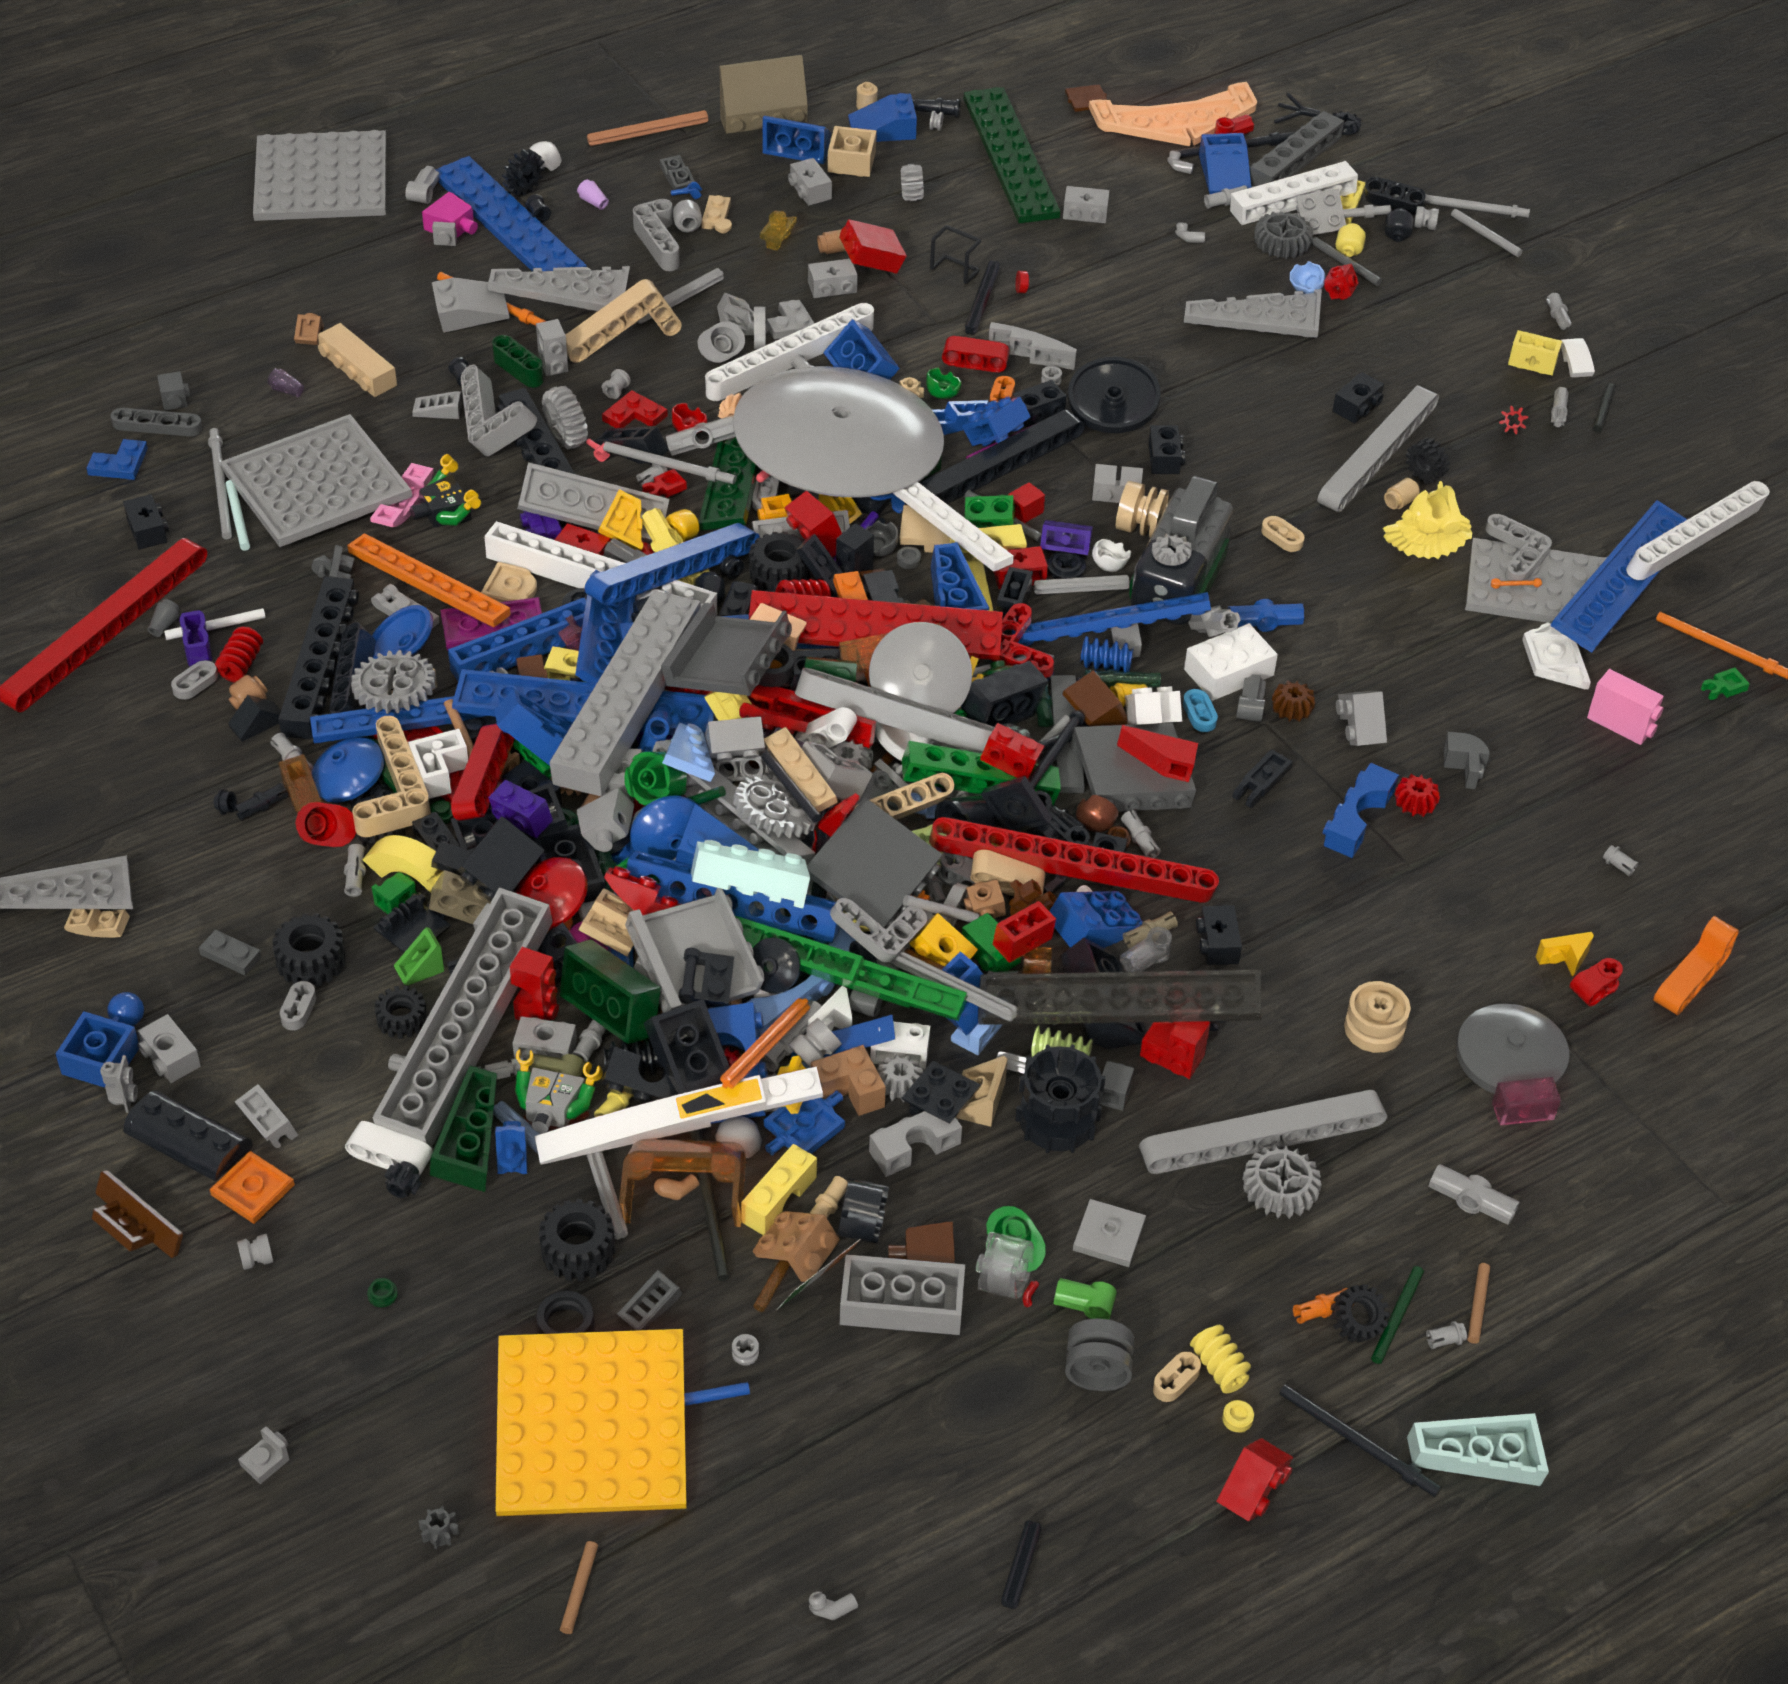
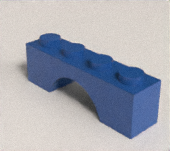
M1373 763L1369 764L1365 772L1361 770L1355 782L1356 786L1348 789L1344 804L1339 803L1335 810L1333 821L1328 820L1324 827L1323 834L1326 835L1324 846L1353 858L1363 843L1367 826L1358 813L1368 808H1385L1395 793L1399 774Z

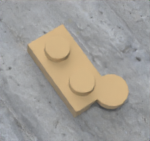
M709 195L702 218L703 229H713L715 226V230L722 234L731 230L732 223L727 219L731 197Z

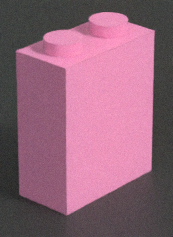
M1609 669L1597 683L1587 718L1642 745L1647 737H1653L1658 728L1655 722L1663 712L1664 708L1661 706L1664 696Z

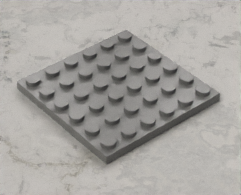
M386 130L309 132L306 134L287 133L283 135L265 134L257 136L253 204L254 221L386 215Z
M351 414L220 462L225 475L233 482L237 491L279 547L374 512L380 504L389 506L412 497L411 488Z

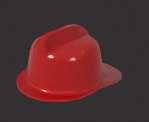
M308 803L298 812L295 822L299 836L305 842L314 845L342 847L350 843L356 834L353 813L346 807L335 804Z

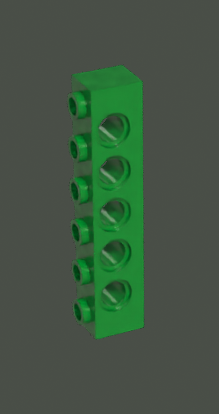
M910 740L902 757L903 781L915 783L930 776L945 773L951 776L954 781L953 790L981 794L987 787L1016 779V777L981 761L982 753ZM1050 766L1034 790L1047 793L1051 797L1052 804L1055 803L1061 786L1059 768ZM934 784L936 787L944 788L941 784Z

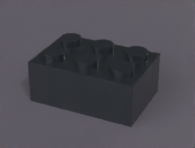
M1030 661L1016 664L1006 670L997 671L990 676L974 680L971 683L962 709L967 714L966 718L994 727L997 723L1005 727L1035 716L1048 680Z
M579 824L541 833L537 838L533 837V841L544 849V852L536 860L537 863L550 858L564 857L575 861L583 869L588 883L587 894L583 903L595 901L603 888L606 889L605 879L593 846L582 836Z

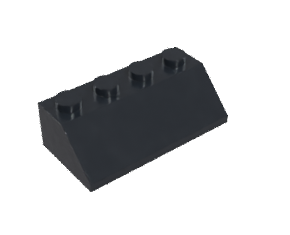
M1082 938L1060 955L1064 966L1063 972L1071 986L1070 992L1079 1008L1078 1014L1086 1027L1085 1034L1088 1040L1093 1039V1044H1098L1106 1049L1141 1044L1147 1032L1118 955L1086 938Z

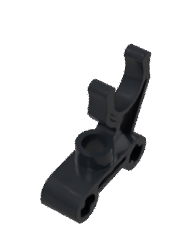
M1036 791L1053 818L1048 824L1035 827L1032 830V834L1088 845L1090 839L1088 831L1081 826L1069 828L1050 810L1052 805L1051 797L1043 791ZM1043 853L1044 855H1046V856H1048V857H1052L1051 855H1049V854H1047V853ZM1054 874V880L1045 884L1043 894L1048 891L1053 893L1063 887L1067 876Z

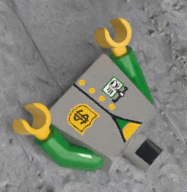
M521 1049L517 1051L516 1059L520 1065V1071H517L515 1093L520 1107L526 1110V1119L533 1122L532 1128L535 1131L546 1133L550 1126L566 1127L571 1119L577 1118L589 1109L596 1088L593 1086L594 1082L600 1080L603 1076V1070L599 1065L596 1072L592 1075L589 1074L592 1064L587 1062L584 1065L583 1073L587 1077L585 1082V1078L534 1067L530 1072L529 1066L534 1063L532 1051L530 1050V1058L527 1061L520 1060Z

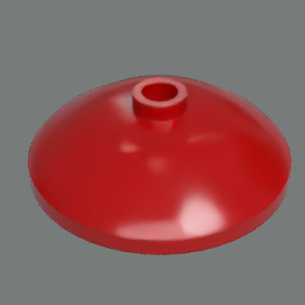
M564 857L550 858L531 867L517 884L514 893L549 904L553 921L549 928L550 930L562 922H567L579 910L587 894V877L583 869L575 861Z

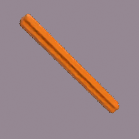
M798 998L720 1077L723 1088L727 1089L729 1087L733 1089L810 1010L808 999L804 998L802 1000Z

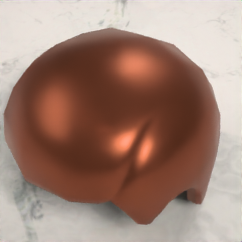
M1092 795L1087 801L1084 798L1077 806L1076 817L1078 821L1085 825L1087 830L1105 832L1112 827L1117 819L1118 810L1106 798Z

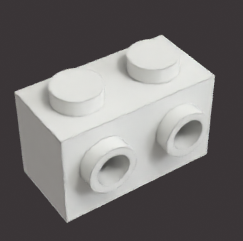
M893 1021L895 1040L871 1046L870 1058L873 1064H883L886 1057L893 1060L897 1053L899 1058L909 1055L910 1061L918 1060L919 1067L926 1069L930 1026Z

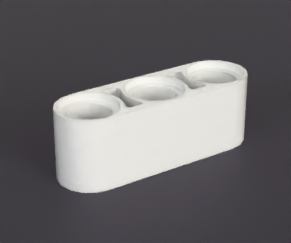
M838 708L809 722L806 732L798 731L794 739L801 749L805 741L823 744L830 748L847 739L857 722V716L849 708Z
M361 1121L345 1144L346 1151L359 1160L387 1170L390 1165L395 1166L397 1162L406 1161L418 1168L419 1175L425 1169L433 1153L432 1148L421 1140L367 1121Z

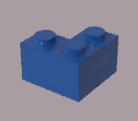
M961 951L942 969L980 989L989 983L979 967ZM967 1001L959 1021L947 1019L967 1036L985 1014L980 1007Z

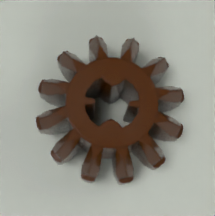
M1287 680L1285 684H1279L1272 695L1273 712L1278 713L1279 718H1288L1289 722L1292 719L1300 722L1302 718H1308L1315 706L1314 690L1308 689L1307 684L1300 685L1298 680L1295 683Z

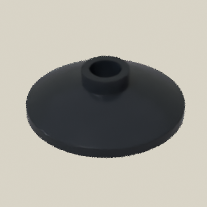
M767 938L758 942L753 947V958L757 966H761L764 973V981L760 989L768 993H780L788 990L794 985L800 973V958L796 949L789 942L781 938ZM768 961H771L774 965L772 971L767 969Z

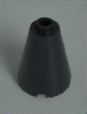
M982 796L947 798L939 802L935 809V820L946 817L992 827L999 823Z

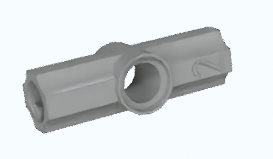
M731 415L708 423H699L695 427L666 435L671 455L673 456L696 448H706L710 444L735 437L733 428L734 416ZM705 431L709 437L706 440H700L697 438L696 433Z
M1217 605L1211 607V610L1206 611L1204 614L1191 615L1189 625L1191 630L1194 629L1199 633H1207L1208 637H1213L1223 632H1232L1238 629V623L1241 620L1238 612H1232L1230 609H1221V606Z
M1441 1164L1435 1169L1428 1186L1455 1199L1457 1205L1465 1212L1476 1214L1480 1211L1507 1225L1511 1223L1520 1203L1492 1189L1488 1180L1482 1176L1471 1175L1467 1177Z

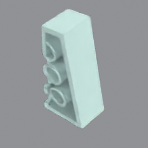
M1535 1413L1418 1422L1413 1424L1407 1436L1412 1464L1416 1467L1541 1486L1549 1473Z

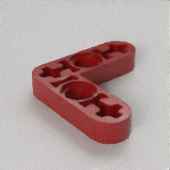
M1015 604L1009 609L1002 620L1000 659L992 661H1005V665L1012 666L1030 661L1045 678H1048L1054 672L1053 658L1046 653L1018 643L1031 624L1032 610L1027 604ZM1008 629L1014 630L1016 632L1013 635L1003 634V632ZM1020 654L1027 657L1022 661L1014 659L1016 655Z

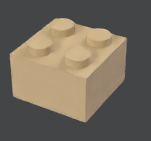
M834 126L828 149V172L870 177L876 153L877 131Z

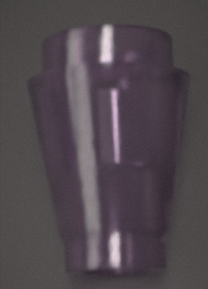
M274 369L268 378V385L273 390L295 395L296 397L301 396L304 391V385L284 369Z

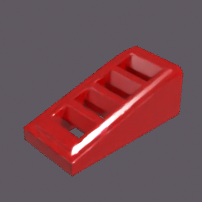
M854 793L829 809L819 821L818 828L831 837L855 809L860 796Z

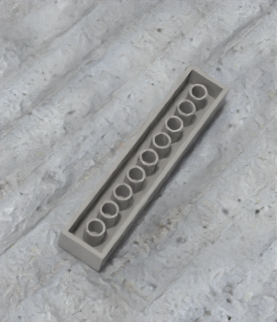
M655 590L652 591L550 760L553 785L602 797L609 781L618 770L625 754L630 749L666 687L661 665L701 608L699 600Z
M499 887L372 1117L374 1124L421 1140L432 1148L448 1118L469 1066H476L518 986L511 984L509 966L521 947L537 951L553 922L549 904Z

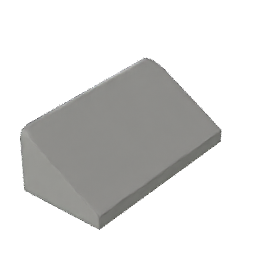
M1138 623L1132 624L1128 628L1112 627L1113 644L1115 641H1118L1119 649H1122L1124 643H1128L1129 651L1134 647L1133 657H1140L1141 638Z

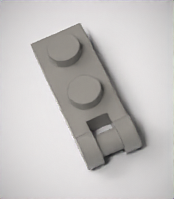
M392 584L387 585L381 594L377 593L371 598L372 604L388 616L404 607L420 605L400 593ZM430 611L433 616L432 628L439 624V616Z

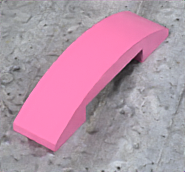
M411 463L401 477L411 488L412 497L389 506L380 504L371 516V522L390 527H397L404 523L412 515L410 506L420 503L419 491L431 481L434 473L433 468Z

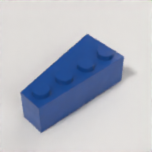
M958 543L934 545L931 575L935 606L989 611V606Z

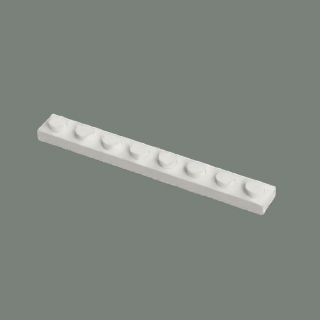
M917 482L910 487L893 492L898 498L992 571H997L1013 564V555L920 483Z

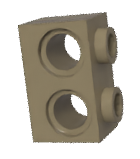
M444 870L432 887L429 909L473 924L485 905L491 902L482 895L483 890L476 885L470 886L461 879L460 875Z

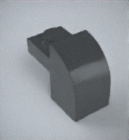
M1447 732L1443 748L1444 768L1464 769L1465 788L1476 789L1477 781L1483 778V773L1486 769L1489 758L1488 747L1481 739L1471 734Z

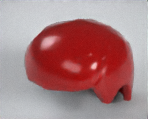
M680 403L672 408V424L678 432L695 427L699 423H707V416L701 412L699 407L696 410H690L687 403Z

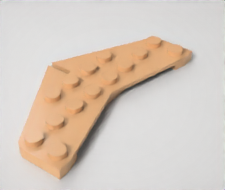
M1247 82L1230 85L1227 91L1196 101L1173 104L1130 106L1112 105L1110 100L1089 101L1090 112L1098 128L1102 131L1190 146L1191 141L1194 146L1200 143L1202 134H1214L1217 119L1222 117L1234 119L1246 114L1249 115L1255 112L1257 100Z

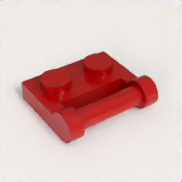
M745 702L742 703L739 709L741 718L761 717L762 727L773 730V727L777 726L781 730L786 727L791 734H794L795 731L805 733L808 722L786 711L780 710L776 712Z

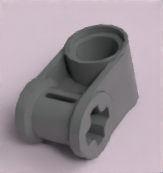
M944 852L940 858L942 866L938 870L937 876L943 884L951 887L957 883L970 887L975 884L970 878L973 859Z

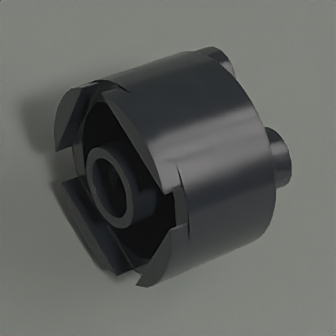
M848 1178L837 1235L870 1243H878L889 1186Z

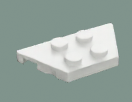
M1549 622L1541 625L1538 629H1532L1524 633L1522 641L1535 676L1582 689H1589L1591 682L1576 642L1551 627Z

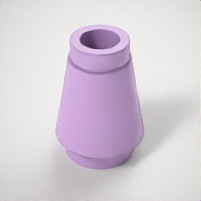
M587 179L579 185L577 192L581 199L600 210L608 205L609 200L594 181Z

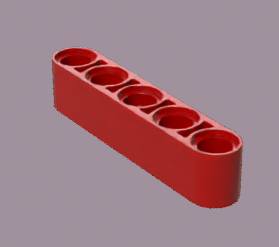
M497 724L485 725L480 729L451 803L452 814L458 821L484 817L490 804L488 797L496 789L514 742V737L509 733L503 732Z

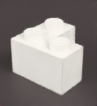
M1172 686L1158 687L1157 692H1152V688L1132 689V694L1125 695L1127 725L1182 721L1180 691H1172Z
M455 729L408 742L429 799L451 793L449 773L465 769L468 762L467 746L460 730Z

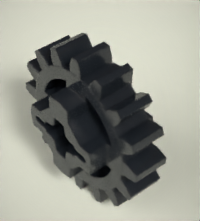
M522 149L520 155L514 153L515 158L513 160L509 158V165L504 166V169L507 171L502 174V177L505 178L502 183L506 186L507 190L517 196L520 193L526 195L527 190L532 192V187L534 185L538 186V180L543 178L540 174L545 171V168L542 167L545 162L539 154L531 149L527 151Z

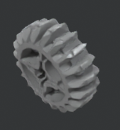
M556 386L546 391L542 398V410L547 426L554 438L560 443L561 447L566 449H574L584 444L588 436L587 424L576 395L566 386Z
M1274 1144L1271 1151L1264 1147L1260 1154L1254 1153L1252 1159L1247 1162L1242 1178L1244 1183L1243 1189L1245 1193H1248V1202H1255L1256 1210L1265 1208L1266 1215L1274 1212L1277 1219L1281 1214H1286L1290 1219L1293 1216V1212L1301 1216L1304 1210L1309 1211L1313 1203L1318 1200L1322 1185L1320 1171L1316 1170V1163L1314 1161L1308 1162V1154L1299 1155L1298 1148L1292 1152L1285 1145L1282 1150H1279Z

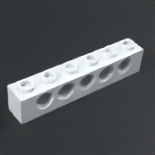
M1344 161L1231 193L1230 212L1241 225L1258 221L1265 214L1271 215L1272 212L1279 213L1282 211L1286 213L1297 210L1296 196L1338 188L1340 196L1356 193L1358 174Z

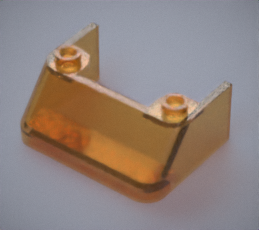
M642 1139L635 1142L624 1159L619 1206L625 1223L630 1224L634 1180L644 1179L652 1171L711 1172L718 1181L733 1183L732 1214L735 1227H741V1202L743 1201L746 1170L744 1148L739 1143L724 1141Z

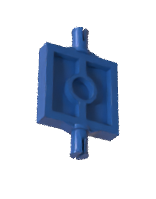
M836 1090L826 1099L816 1098L803 1101L798 1114H791L786 1107H779L764 1119V1127L776 1136L774 1140L765 1145L766 1151L770 1155H774L783 1146L790 1148L795 1144L810 1154L815 1152L845 1128V1120L833 1110L835 1105L843 1101L842 1094Z

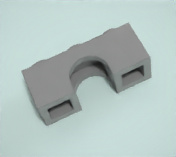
M924 1111L913 1117L903 1118L899 1123L890 1127L880 1128L870 1135L869 1152L885 1177L911 1166L912 1149L909 1145L921 1142L929 1145L936 1155L961 1144L962 1126L956 1118L949 1124Z

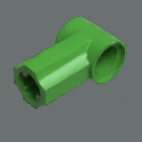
M1060 1278L1056 1288L1054 1304L1083 1311L1089 1319L1109 1320L1117 1291L1112 1285L1105 1282H1095L1092 1285H1087Z

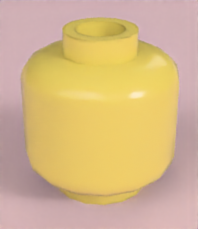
M1354 223L1341 227L1337 234L1336 249L1347 257L1360 254L1366 239L1364 230Z

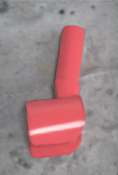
M587 439L586 444L595 449L594 456L598 461L604 462L610 457V454L603 450L604 443L600 446L591 439Z

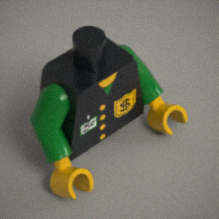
M445 454L440 460L443 469H439L434 478L425 487L420 489V503L410 506L414 520L427 516L433 527L457 526L461 522L472 520L471 507L477 509L481 505L479 496L474 490H469L464 494L453 475H448L449 472H455L458 469V463L449 454Z

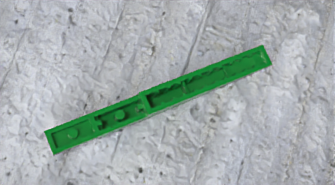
M735 916V918L741 921L743 936L746 942L751 944L752 948L758 942L767 938H781L789 942L799 955L800 971L907 1008L913 1006L956 1021L960 1020L967 1002V992L864 960L863 956Z

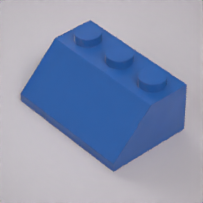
M763 116L764 154L801 161L814 158L818 164L824 165L831 141V132L826 127Z
M854 319L845 326L823 352L834 367L860 370L889 380L900 369L872 331Z

